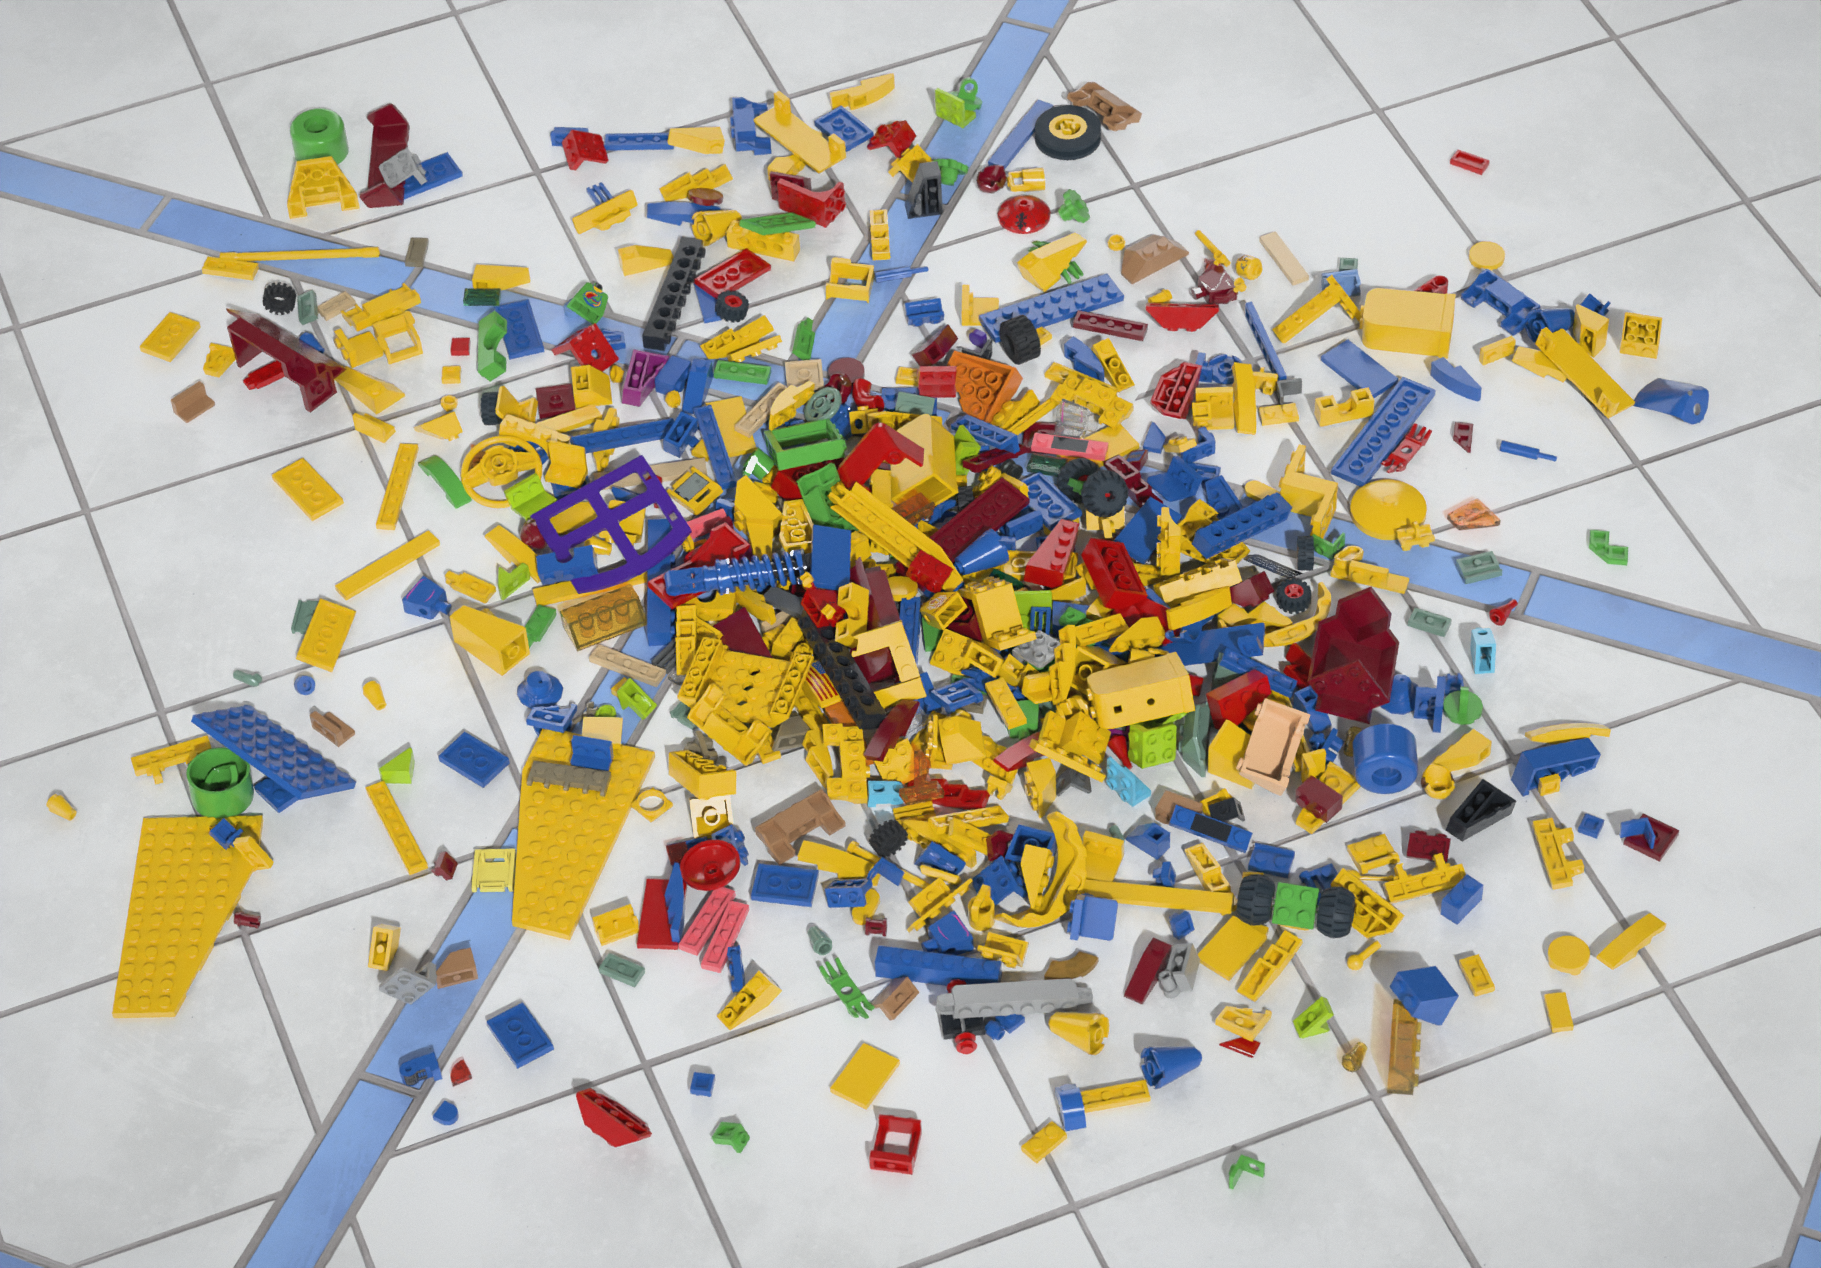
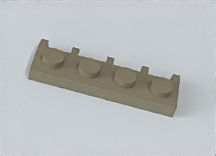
M533 761L527 779V786H532L533 782L544 783V788L548 789L550 784L564 786V791H569L570 787L583 789V794H588L589 790L600 791V796L605 797L611 780V772Z

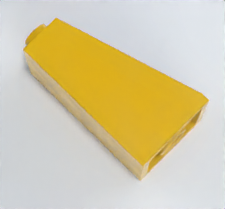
M465 605L449 616L454 642L501 676L530 654L526 628Z

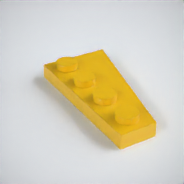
M1331 761L1327 765L1325 773L1320 777L1321 782L1343 796L1342 805L1361 787L1357 783L1355 776ZM1302 808L1296 819V825L1310 834H1313L1324 823L1323 820L1316 818L1305 808Z

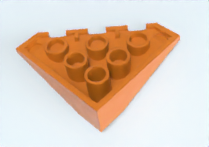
M955 350L946 365L956 366L955 388L956 392L960 394L961 399L959 401L963 411L967 415L989 424L1002 409L1003 404L1012 399L1023 380L1016 367Z

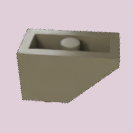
M800 716L789 717V719L781 723L772 750L780 751L802 747L806 732L811 729Z

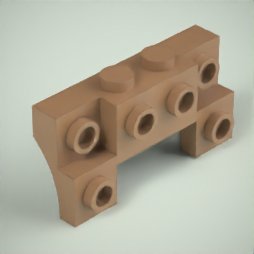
M1087 82L1079 90L1069 92L1067 99L1073 105L1080 107L1089 106L1095 112L1104 116L1103 123L1112 131L1126 130L1127 124L1139 123L1142 116L1140 111L1096 82Z
M820 789L755 827L756 836L766 845L771 857L781 865L796 856L795 849L790 845L793 841L819 826L830 836L846 825L834 808L828 795Z

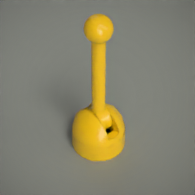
M1347 869V871L1360 880L1390 882L1393 881L1392 878L1394 877L1393 875L1388 877L1360 876L1358 871Z

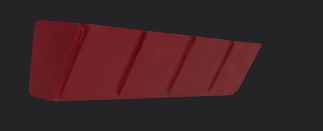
M388 103L367 114V119L373 125L368 190L360 193V199L368 208L400 206L404 204L405 180L390 188L379 169L383 162L408 148L407 142L409 141L410 125L407 119L394 104Z

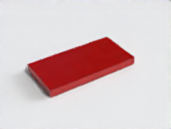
M746 248L695 278L694 284L717 299L718 295L723 291L725 293L728 290L730 292L736 291L770 271L771 264Z
M668 879L646 880L637 948L679 949V942H672V924H669V907H666L665 892L669 882ZM683 880L684 896L686 900L688 885Z

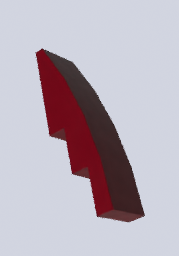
M1117 455L1104 462L1107 470L1118 473L1124 479L1128 487V496L1140 508L1150 497L1163 504V501L1152 493V487L1141 478L1140 471L1122 456Z
M902 699L890 711L875 732L863 755L867 760L884 761L888 750L895 748L899 737L906 736L920 702Z

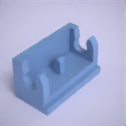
M1357 269L1322 273V291L1330 285L1326 279L1333 275L1349 297L1361 296L1359 287L1361 281Z

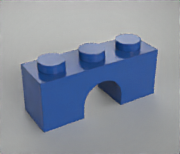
M593 545L574 548V556L567 563H560L555 552L536 556L538 576L542 585L598 574L597 555Z

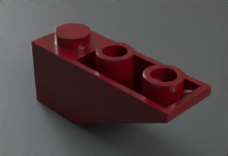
M947 324L916 350L912 356L919 366H933L946 355L958 340V337L949 324Z

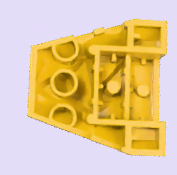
M332 156L296 161L287 200L290 219L306 217V207L340 202L342 211L360 209L357 192Z
M1199 499L1189 508L1186 517L1178 524L1181 527L1180 553L1207 564L1220 558L1232 559L1238 564L1250 553L1249 548L1243 542L1208 559L1192 545L1195 537L1194 534L1199 528H1205L1213 521H1219L1217 518L1218 512ZM1161 533L1157 536V539L1160 540V541H1161Z

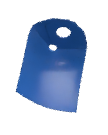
M1657 378L1638 393L1634 399L1635 404L1633 406L1669 414L1693 425L1700 423L1704 419L1708 409L1709 391L1702 386ZM1692 390L1693 393L1689 396L1687 393ZM1697 403L1701 407L1699 415L1694 414V406Z

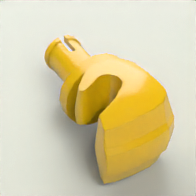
M1074 695L1056 705L1057 710L1055 713L1066 721L1079 711L1090 717V706L1081 695ZM1045 717L1040 719L1042 725H1043V722H1044Z

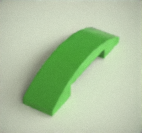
M433 455L418 463V466L427 476L430 475L446 494L447 500L455 509L472 501L457 475L441 458Z

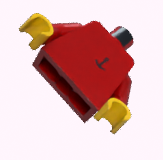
M805 572L800 577L806 589L801 605L817 628L830 625L836 627V623L843 621L846 613L844 608L838 606V594L834 590L816 588L812 575L809 572Z

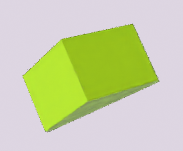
M410 747L379 768L381 781L384 780L385 784H412L415 760L413 750Z

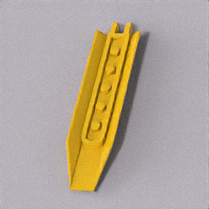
M857 482L850 491L840 484L836 487L838 493L843 496L842 499L832 492L828 494L830 501L835 504L830 507L832 510L907 568H909L918 552L922 550L954 569L943 585V590L953 592L963 582V578L937 543Z

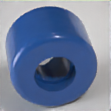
M1395 724L1373 725L1359 732L1353 740L1354 775L1357 783L1365 790L1376 794L1398 793L1410 787L1418 776L1417 745L1413 733Z

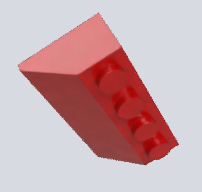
M1091 538L1081 556L1104 607L1122 610L1146 599L1148 596L1124 543Z

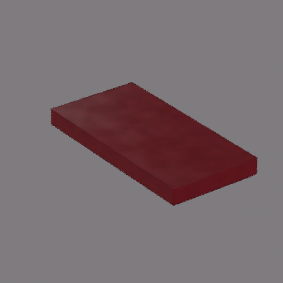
M745 607L712 626L723 634L720 640H722L723 645L728 646L729 651L773 658ZM752 672L750 675L755 676L759 672Z

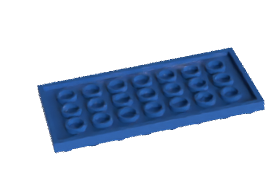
M244 705L212 712H203L192 717L191 722L299 800L355 788L356 781L349 774L342 772L336 768L335 764L322 758L321 754L315 753L308 745L295 739L294 735L285 732L281 726L268 720L267 716L257 712L253 706Z

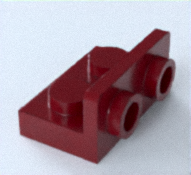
M1418 830L1415 833L1410 832L1406 858L1435 862L1432 860V857L1442 853L1446 864L1451 838H1447V835L1444 834L1431 836L1427 835V832Z

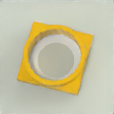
M653 787L642 792L637 800L631 804L633 809L651 823L673 806V803L661 791ZM654 800L661 804V808L655 811L643 809L644 804L648 801Z

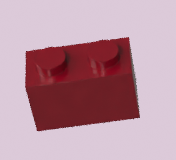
M1311 775L1296 789L1295 802L1301 808L1311 812L1316 818L1327 823L1342 809L1343 796Z

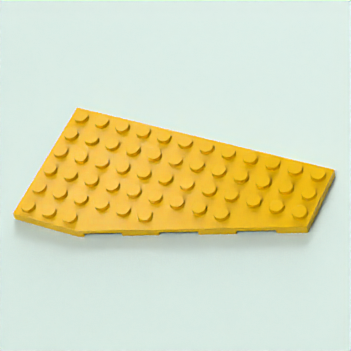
M542 729L522 770L512 925L570 940L630 813L631 804L636 800L655 759V752L622 744L621 749H613L614 757L608 771L611 772V780L605 797L600 796V791L589 790L588 794H583V789L570 787L569 791H564V786L550 784L548 789L544 788V783L533 782L532 786H527V779L533 761L572 766L570 763L573 755L571 740L573 735L582 736L567 731L561 733Z

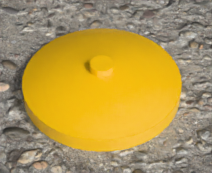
M1390 479L1377 480L1365 484L1355 492L1350 505V515L1355 526L1366 535L1381 540H1398L1396 530L1410 528L1412 522L1417 521L1419 526L1423 525L1427 513L1426 501L1416 488L1405 482Z

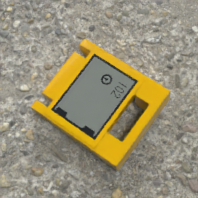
M693 466L690 469L692 473L687 471L671 486L673 491L669 488L666 492L672 499L697 516L721 495L723 490L719 484ZM707 490L709 491V494H707L699 503L696 502V500L704 492H706Z

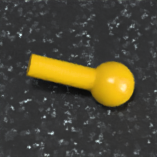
M1376 940L1360 954L1350 955L1347 959L1348 968L1351 970L1361 969L1363 961L1381 948V944Z

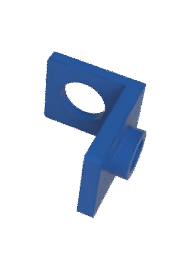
M1648 817L1621 822L1620 838L1644 834L1650 849L1654 848L1655 834Z
M882 857L869 871L867 879L873 880L879 873L899 886L905 872Z

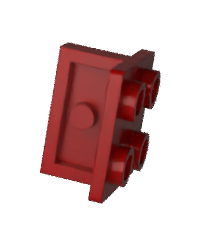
M919 366V369L916 371L919 395L931 398H955L956 366Z

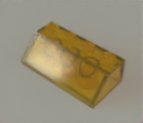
M631 584L560 611L562 626L577 652L647 625V618L639 596Z
M1393 999L1387 1093L1413 1095L1414 1087H1418L1419 1074H1415V1069H1419L1420 1057L1416 1056V1052H1420L1421 1039H1417V1035H1421L1422 1022H1417L1418 1019L1412 1017L1398 999Z

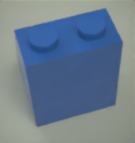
M1436 966L1399 971L1389 986L1412 1017L1438 1026L1443 1024L1459 996Z

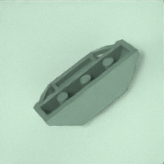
M1208 701L1195 705V711L1189 712L1185 716V723L1181 724L1180 735L1183 736V740H1179V752H1182L1183 761L1201 777L1206 776L1211 712Z

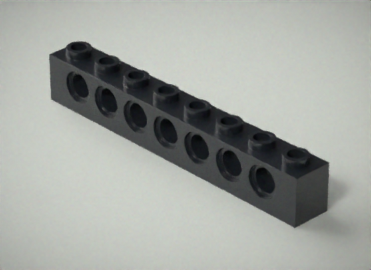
M682 237L642 334L644 348L665 351L667 344H670L671 334L676 330V321L681 317V309L686 305V297L691 292V284L696 278L697 270H700L701 259L706 254L703 240Z
M804 609L797 624L853 717V720L859 729H878L887 714L848 648L835 641L836 628L831 625L817 628Z

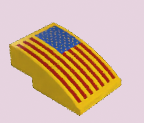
M819 659L814 660L802 686L805 696L820 708L842 701Z

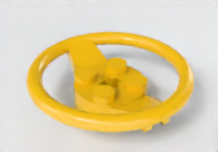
M507 435L494 436L479 442L468 452L461 467V481L466 493L477 503L491 508H508L510 505L507 500L494 501L486 499L477 494L473 488L489 482L492 486L505 485L516 480L518 472L535 469V473L541 480L542 462L534 447L525 440ZM497 443H511L527 451L514 452L512 449L509 450L501 445L493 446L485 451L486 454L480 460V463L468 472L472 459L487 446Z

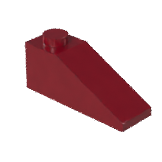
M1154 937L1142 954L1124 993V997L1143 1005L1158 982L1159 974L1167 968L1172 945Z

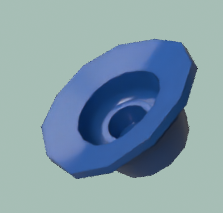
M535 671L530 673L518 686L517 696L520 702L530 709H533V707L554 706L562 698L563 686L558 678L543 671Z
M1395 675L1390 702L1380 707L1391 714L1399 715L1414 711L1416 687L1419 686L1406 675Z

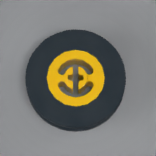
M1075 105L1053 107L1043 112L1036 120L1035 142L1038 149L1051 158L1058 160L1081 159L1092 154L1099 147L1101 142V123L1099 118L1086 108Z

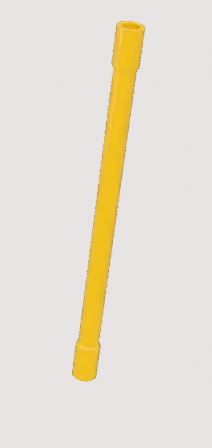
M379 247L220 253V258L238 261L380 257Z

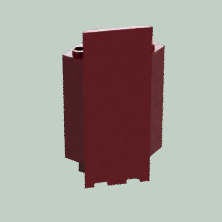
M226 308L229 314L237 318L236 321L227 327L237 367L241 368L261 352L274 358L282 364L284 376L300 386L305 410L310 413L337 393L334 379L347 370L345 367L261 315Z
M859 557L855 561L856 565L850 569V583L853 582L869 590L867 631L899 621V614L885 569L881 570L880 566L864 569L861 557ZM847 612L845 613L843 620L848 619ZM889 646L853 657L868 684L895 679L896 675H898ZM857 647L850 649L851 655L852 650L857 651Z
M1372 586L1339 599L1335 615L1318 622L1307 681L1318 695L1315 711L1370 724L1374 708L1390 702L1399 648L1398 639L1389 629L1392 613Z

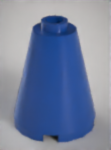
M1570 308L1534 309L1530 311L1526 316L1528 324L1525 325L1529 338L1536 343L1541 329L1545 327L1552 333L1560 329L1567 331L1573 327L1575 312Z
M993 529L986 530L955 558L954 567L959 574L975 573L1004 565L1009 561L1005 544L1001 546L998 541L1001 538Z
M1194 1046L1146 1047L1141 1053V1059L1144 1058V1065H1141V1069L1148 1085L1155 1086L1154 1089H1159L1199 1067L1202 1061V1054Z

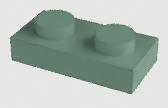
M310 290L297 296L299 322L305 325L318 319L316 293Z
M1414 608L1408 620V626L1445 637L1451 626L1452 619Z
M609 953L600 965L599 973L635 988L645 974V968Z

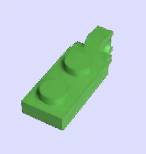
M809 317L798 324L792 353L802 360H810L815 333L812 331L813 320Z
M538 605L525 626L529 649L533 642H540L557 615L555 609Z

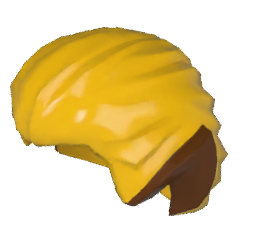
M1431 763L1423 772L1421 787L1431 798L1445 799L1454 790L1455 780L1452 773L1446 767Z

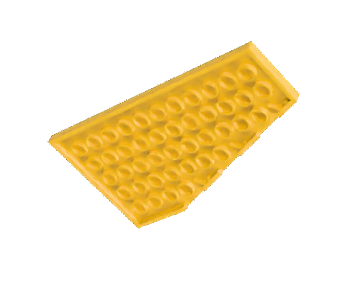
M262 815L224 818L237 831L240 828L243 830L240 837L251 836L260 846L264 822ZM214 817L143 818L112 1010L113 1018L176 1017L187 997L186 993L198 971H201L214 948V942L226 920L228 921L241 898L244 887L256 869L255 865H251L236 847L230 846L225 850L209 835V832L222 819Z

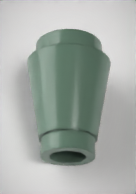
M813 926L808 930L814 952L819 955L828 954L832 950V940L817 926Z

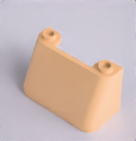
M1264 699L1263 703H1258L1254 715H1257V719L1244 758L1239 759L1236 769L1239 770V775L1281 796L1287 788L1290 770L1310 714Z

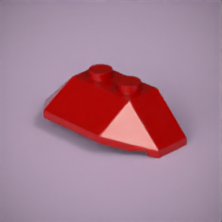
M1146 303V310L1168 331H1178L1179 328L1195 332L1197 329H1201L1219 312V304Z
M1183 362L1179 367L1163 374L1160 377L1150 404L1164 416L1186 419L1195 398V388H1198L1202 366Z
M592 1088L576 1093L584 1125L591 1129L594 1134L606 1140L609 1145L616 1148L651 1137L652 1132L648 1124L617 1101L603 1094L596 1093V1090Z

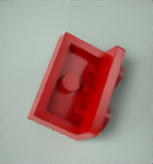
M920 550L909 565L906 576L926 587L927 590L939 593L954 569Z

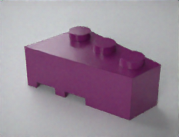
M633 349L623 387L622 404L641 406L655 388L654 379L669 360V356Z

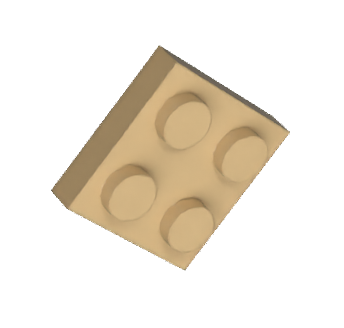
M821 359L785 362L787 387L794 385L798 388L807 381L815 383L814 391L824 388Z

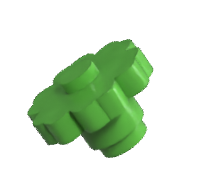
M954 159L934 160L938 161L941 171V184L954 186L958 175L968 173L969 167Z
M1071 189L1064 192V204L1058 209L1060 217L1064 221H1071L1072 219L1082 223L1088 221L1090 218L1089 209L1081 199V196Z

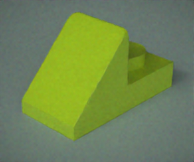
M522 563L517 568H514L511 573L499 567L498 587L501 600H505L530 580L529 566Z
M631 678L617 691L622 710L630 707L642 720L647 718L657 706Z
M1321 996L1293 1020L1300 1038L1303 1039L1330 1031L1326 1021L1334 1013L1328 999Z

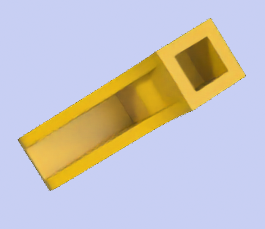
M1265 601L1249 613L1234 603L1218 615V620L1222 619L1227 627L1264 623L1265 634L1292 625V621L1287 616L1282 615L1275 607L1270 606Z

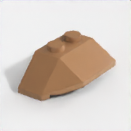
M1151 235L1125 249L1121 275L1131 284H1134L1189 255V251L1177 241L1164 236Z

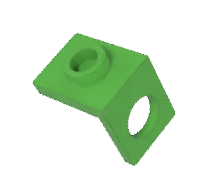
M1342 533L1334 543L1315 534L1312 535L1314 538V551L1331 560L1345 546V533Z
M1241 1154L1237 1163H1233L1229 1170V1188L1234 1189L1243 1170L1263 1178L1265 1175V1163ZM1249 1164L1256 1165L1259 1170L1253 1169Z

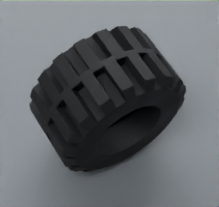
M1022 314L1000 324V339L1006 354L1012 362L1020 365L1040 356V339L1028 317Z

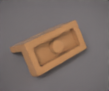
M200 381L171 399L173 412L186 423L215 406V402L206 395L204 384Z
M314 711L309 715L312 728L337 747H340L355 735V731L331 712L322 716L317 711Z
M908 977L896 978L871 1004L875 1008H880L889 1020H894L920 992Z

